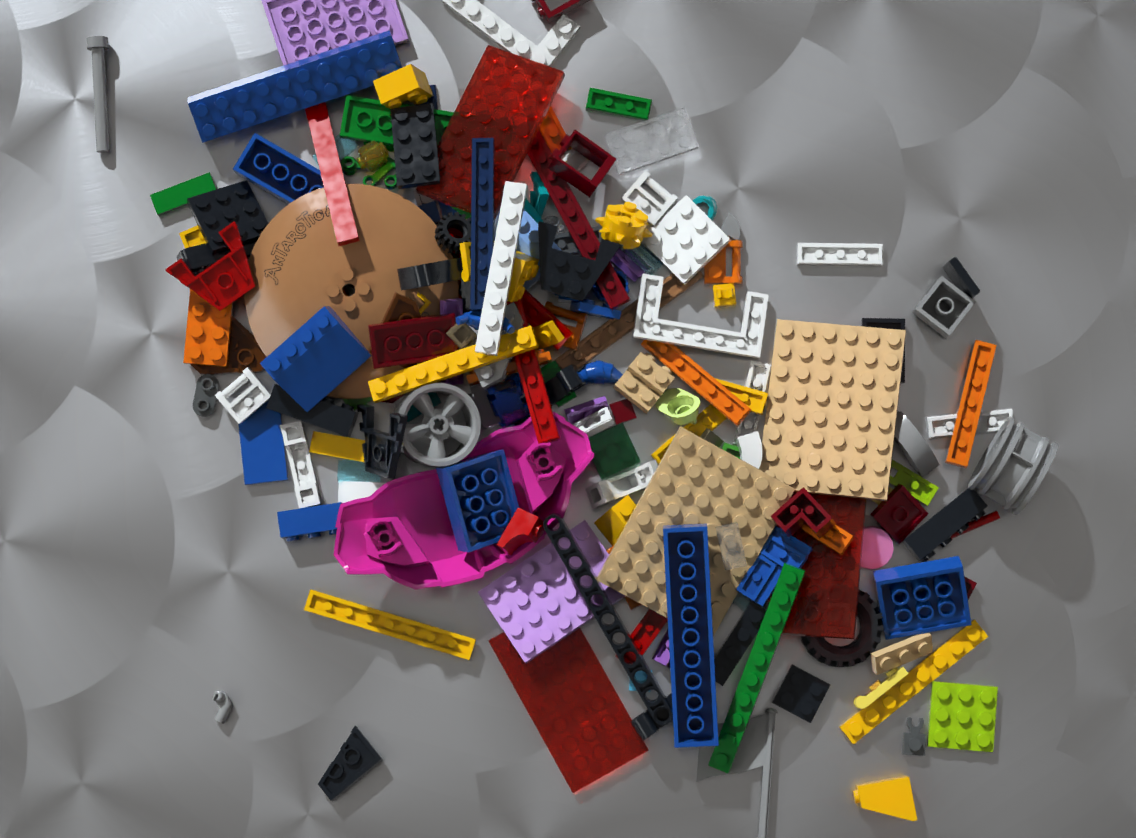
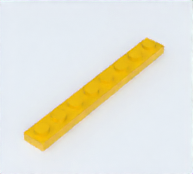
M530 325L515 330L513 334L501 335L497 356L476 353L475 344L368 381L373 402L378 403L416 390L422 386L437 383L539 348L533 327Z
M311 589L304 608L308 612L467 660L471 658L476 639Z
M975 619L972 620L971 625L963 627L933 651V653L908 671L909 674L869 706L858 711L839 728L850 742L855 744L985 640L988 635Z

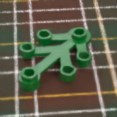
M364 142L365 150L372 152L379 160H356L354 157L347 156L341 160L342 171L345 175H353L358 169H379L373 175H367L363 179L364 185H368L366 182L371 180L373 181L371 185L376 186L392 169H396L395 160L388 156L377 144L374 143L373 146L369 147L367 146L368 142ZM385 145L388 151L394 152L393 146ZM347 162H352V165L347 166L345 164ZM396 174L385 177L384 183L387 189L393 190L397 187ZM393 180V184L390 185L387 183L388 181Z

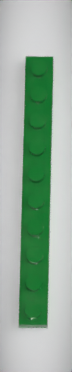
M788 563L783 565L719 734V746H715L708 766L727 774L731 770L806 571Z

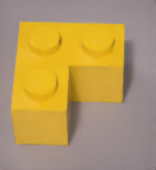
M412 64L373 81L380 103L390 109L401 106L402 102L406 100L417 105L423 104L428 101L427 98L433 96L426 74Z
M516 250L507 301L515 302L522 298L525 287H523L525 281L535 278L539 271V259Z

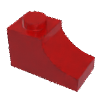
M517 508L497 546L504 553L512 555L519 546L528 542L536 543L544 533L543 521L538 516Z

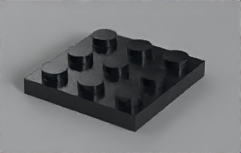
M247 180L187 198V204L212 255L230 249L218 232L235 221L237 223L243 245L257 241L262 231L268 225Z

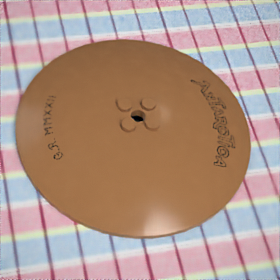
M346 184L360 241L338 246L324 188L307 193L283 208L268 223L255 243L249 258V265L256 286L244 294L246 314L250 328L265 356H269L324 306H330L367 350L370 348L368 325L382 322L395 292L415 300L420 309L425 302L417 296L418 291L432 302L421 314V317L440 315V300L459 298V281L401 291L397 269L454 259L453 254L448 253L449 249L446 248L444 251L442 250V244L438 246V240H435V229L437 226L433 220L414 203L387 189L364 184ZM347 284H352L355 287V293L352 296H346L343 292ZM371 356L327 396L343 399L372 397L368 381L405 368L398 365L374 369Z

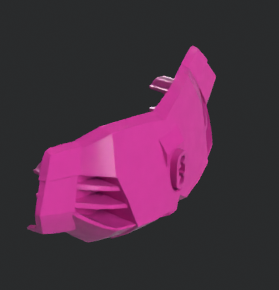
M555 412L553 414L561 440L538 444L532 419L529 417L521 425L494 431L476 443L473 450L464 458L503 449L519 508L538 516L543 522L552 513H557L564 518L571 496V484L594 458L588 435ZM433 469L388 481L369 497L340 504L335 526L337 532L334 556L345 569V572L350 575L385 574L393 581L415 590L436 586L443 588L483 578L485 572L504 563L512 564L545 539L547 533L544 530L543 535L536 543H525L519 546L512 555L504 553L497 546V543L469 553L458 551L437 470ZM555 518L548 520V526L551 529L559 523Z

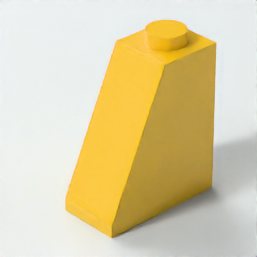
M908 776L855 785L856 790L853 791V798L855 804L859 803V807L910 821H917Z

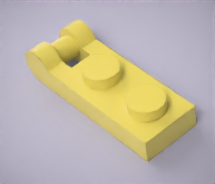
M901 666L889 670L886 673L887 678L882 682L878 679L869 686L870 691L867 694L854 698L853 703L855 707L860 709L866 708L909 673Z

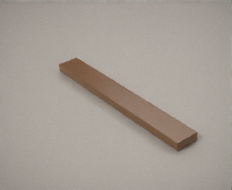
M699 271L685 285L673 273L663 280L659 310L704 277L702 272ZM638 299L621 311L620 319L608 320L578 343L576 351L569 349L555 359L560 369L562 370L573 364L579 370L632 331L635 324Z

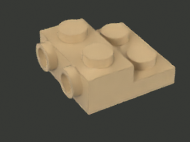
M640 352L616 382L613 389L647 414L675 377L672 376L673 372L666 366L661 367L655 363L656 359L653 355Z

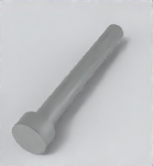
M91 36L87 38V50L92 51L96 151L105 153L109 152L104 50L109 49L108 37Z

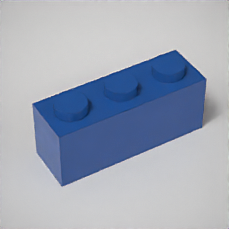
M342 502L277 512L280 537L286 538L287 542L300 540L299 536L308 535V539L321 537L320 533L329 532V535H336L337 528L335 526Z

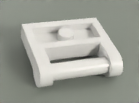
M644 171L621 200L636 204V208L648 216L647 222L654 226L677 201L678 197L675 194L671 195L650 177V173ZM645 183L666 202L662 205L641 186Z
M247 367L243 370V374L222 392L216 393L215 396L237 423L241 424L270 399L271 393L259 381L252 370ZM250 380L252 385L230 403L227 398Z

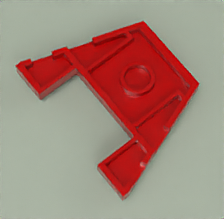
M235 221L218 232L231 252L197 276L192 273L182 258L165 269L167 273L174 276L219 311L256 286Z

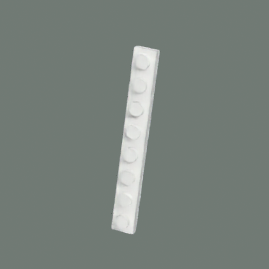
M505 181L475 346L476 353L498 355L528 188L527 184Z

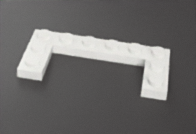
M441 0L540 77L544 75L580 29L577 23L563 14L537 46L477 0Z
M642 274L632 338L760 358L769 295L749 291L746 293L740 333L658 319L664 277Z

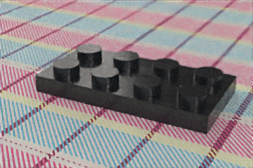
M433 103L390 109L398 189L441 184Z

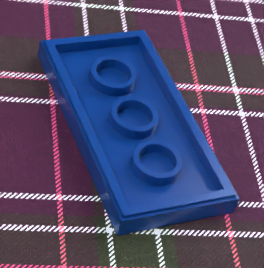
M268 401L245 421L238 424L245 485L288 480L285 445L280 427L282 425L281 413L266 408Z

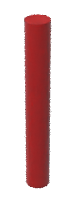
M997 510L982 516L977 521L968 522L969 528L960 535L1000 519ZM957 532L954 533L951 539L959 536Z

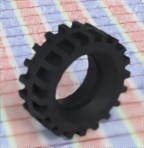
M841 584L820 589L810 596V599L803 606L801 615H799L798 631L801 635L802 644L806 647L807 652L817 661L828 666L851 667L864 662L871 653L876 651L878 643L881 642V633L884 626H882L881 618L883 617L877 608V603L869 597L870 595L867 592H863L855 586ZM828 603L851 604V610L858 616L860 622L859 634L849 645L835 646L827 642L823 637L820 623L822 616L828 610Z

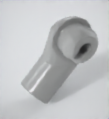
M216 691L213 694V700L216 701L219 711L215 720L224 724L232 709V703L226 692Z

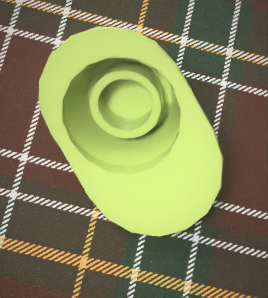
M671 388L662 394L655 405L660 412L668 415L677 425L689 423L695 425L701 402L697 396L685 390Z

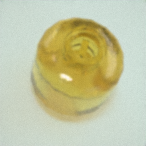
M373 140L358 149L359 157L356 160L362 170L366 168L369 172H374L387 164L389 153L382 142L378 143Z

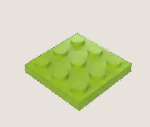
M932 681L927 746L993 752L998 687Z

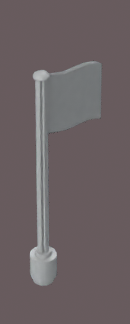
M773 708L765 710L767 714L749 720L733 765L728 773H742L763 766L758 838H767L775 716L778 713ZM718 723V737L724 723ZM715 746L699 747L696 782L712 776L727 774L708 766Z

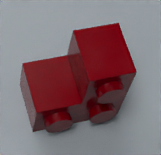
M804 487L771 515L773 521L788 537L792 536L799 528L806 524L820 539L836 525L833 518Z

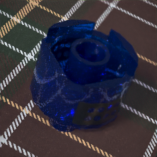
M509 379L485 389L488 393L487 398L494 416H499L500 418L498 424L501 429L525 420L530 415L528 406L520 399V396L523 395L522 390L514 380L511 381Z

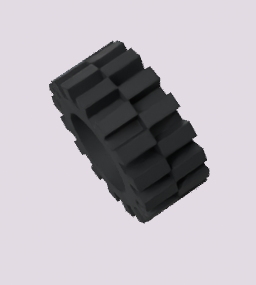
M450 212L447 216L445 214L440 219L435 229V240H438V246L443 245L442 250L445 251L447 248L449 249L448 253L452 254L453 250H455V254H459L460 243L471 242L470 217L466 220L465 214L459 216V212H455L453 216L452 212ZM448 229H458L463 234V237H452Z

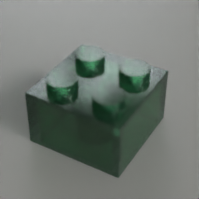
M623 422L589 437L591 450L594 453L592 462L601 481L640 464L639 456Z

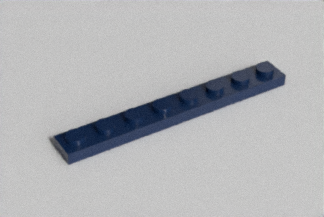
M472 138L471 311H482L494 247V138Z

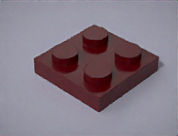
M898 484L888 495V500L882 501L872 511L870 516L897 544H900L929 513L903 485Z

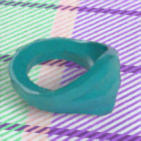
M698 196L693 202L696 205L703 202L707 203L709 206L707 216L713 220L718 209L717 202L710 196Z

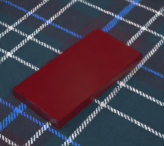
M448 313L368 325L373 368L378 369L425 362L458 351L459 347L446 334L456 324L455 314Z

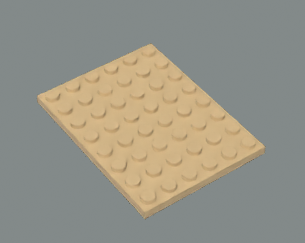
M777 319L768 390L769 396L767 399L762 440V461L759 469L795 489L794 492H798L804 487L811 494L887 501L906 330Z
M680 426L600 570L597 579L608 587L668 618L663 526L707 523L714 636L738 593L737 587L749 568L753 566L776 525L771 515L790 499L795 489Z

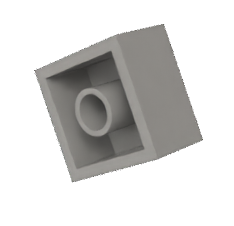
M941 276L912 313L946 339L975 304V301Z

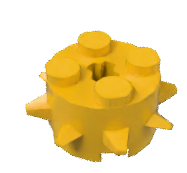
M625 202L624 205H608L605 217H597L595 221L602 226V229L599 230L602 239L623 245V249H634L640 246L643 238L652 237L653 233L646 229L648 216L637 209L636 204Z

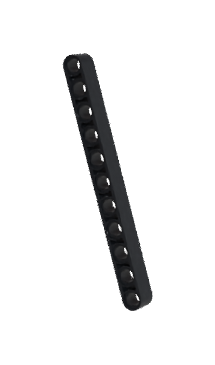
M557 513L549 514L543 522L544 530L648 711L657 724L666 725L670 723L673 716V709L601 583L598 581L597 576L566 522ZM551 518L557 519L560 523L559 528L551 529L548 526V520ZM562 537L568 538L571 542L570 547L562 548L559 545V539ZM573 556L579 557L582 561L581 566L573 567L570 564V558ZM582 576H590L593 583L590 586H584L581 583ZM593 595H601L604 600L601 605L593 604L591 600ZM609 613L614 616L615 620L612 624H606L602 616ZM615 633L624 634L625 641L622 643L615 642L613 639ZM626 652H633L636 655V660L628 662L625 660L624 654ZM637 671H644L647 674V679L639 681L636 679L635 673ZM648 690H655L658 693V697L650 700L647 698L646 692ZM659 709H666L669 712V716L661 719L657 716V711Z

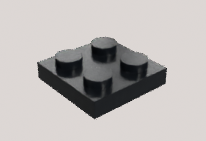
M791 664L772 703L811 723L830 684Z

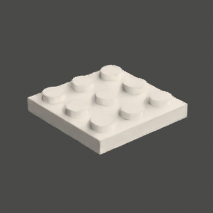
M687 195L649 230L653 233L652 237H645L642 240L684 285L731 241Z

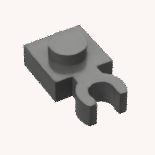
M908 717L906 724L910 732H903L902 754L925 756L926 734L920 733L924 720L919 718V724L913 726L911 723L912 718Z

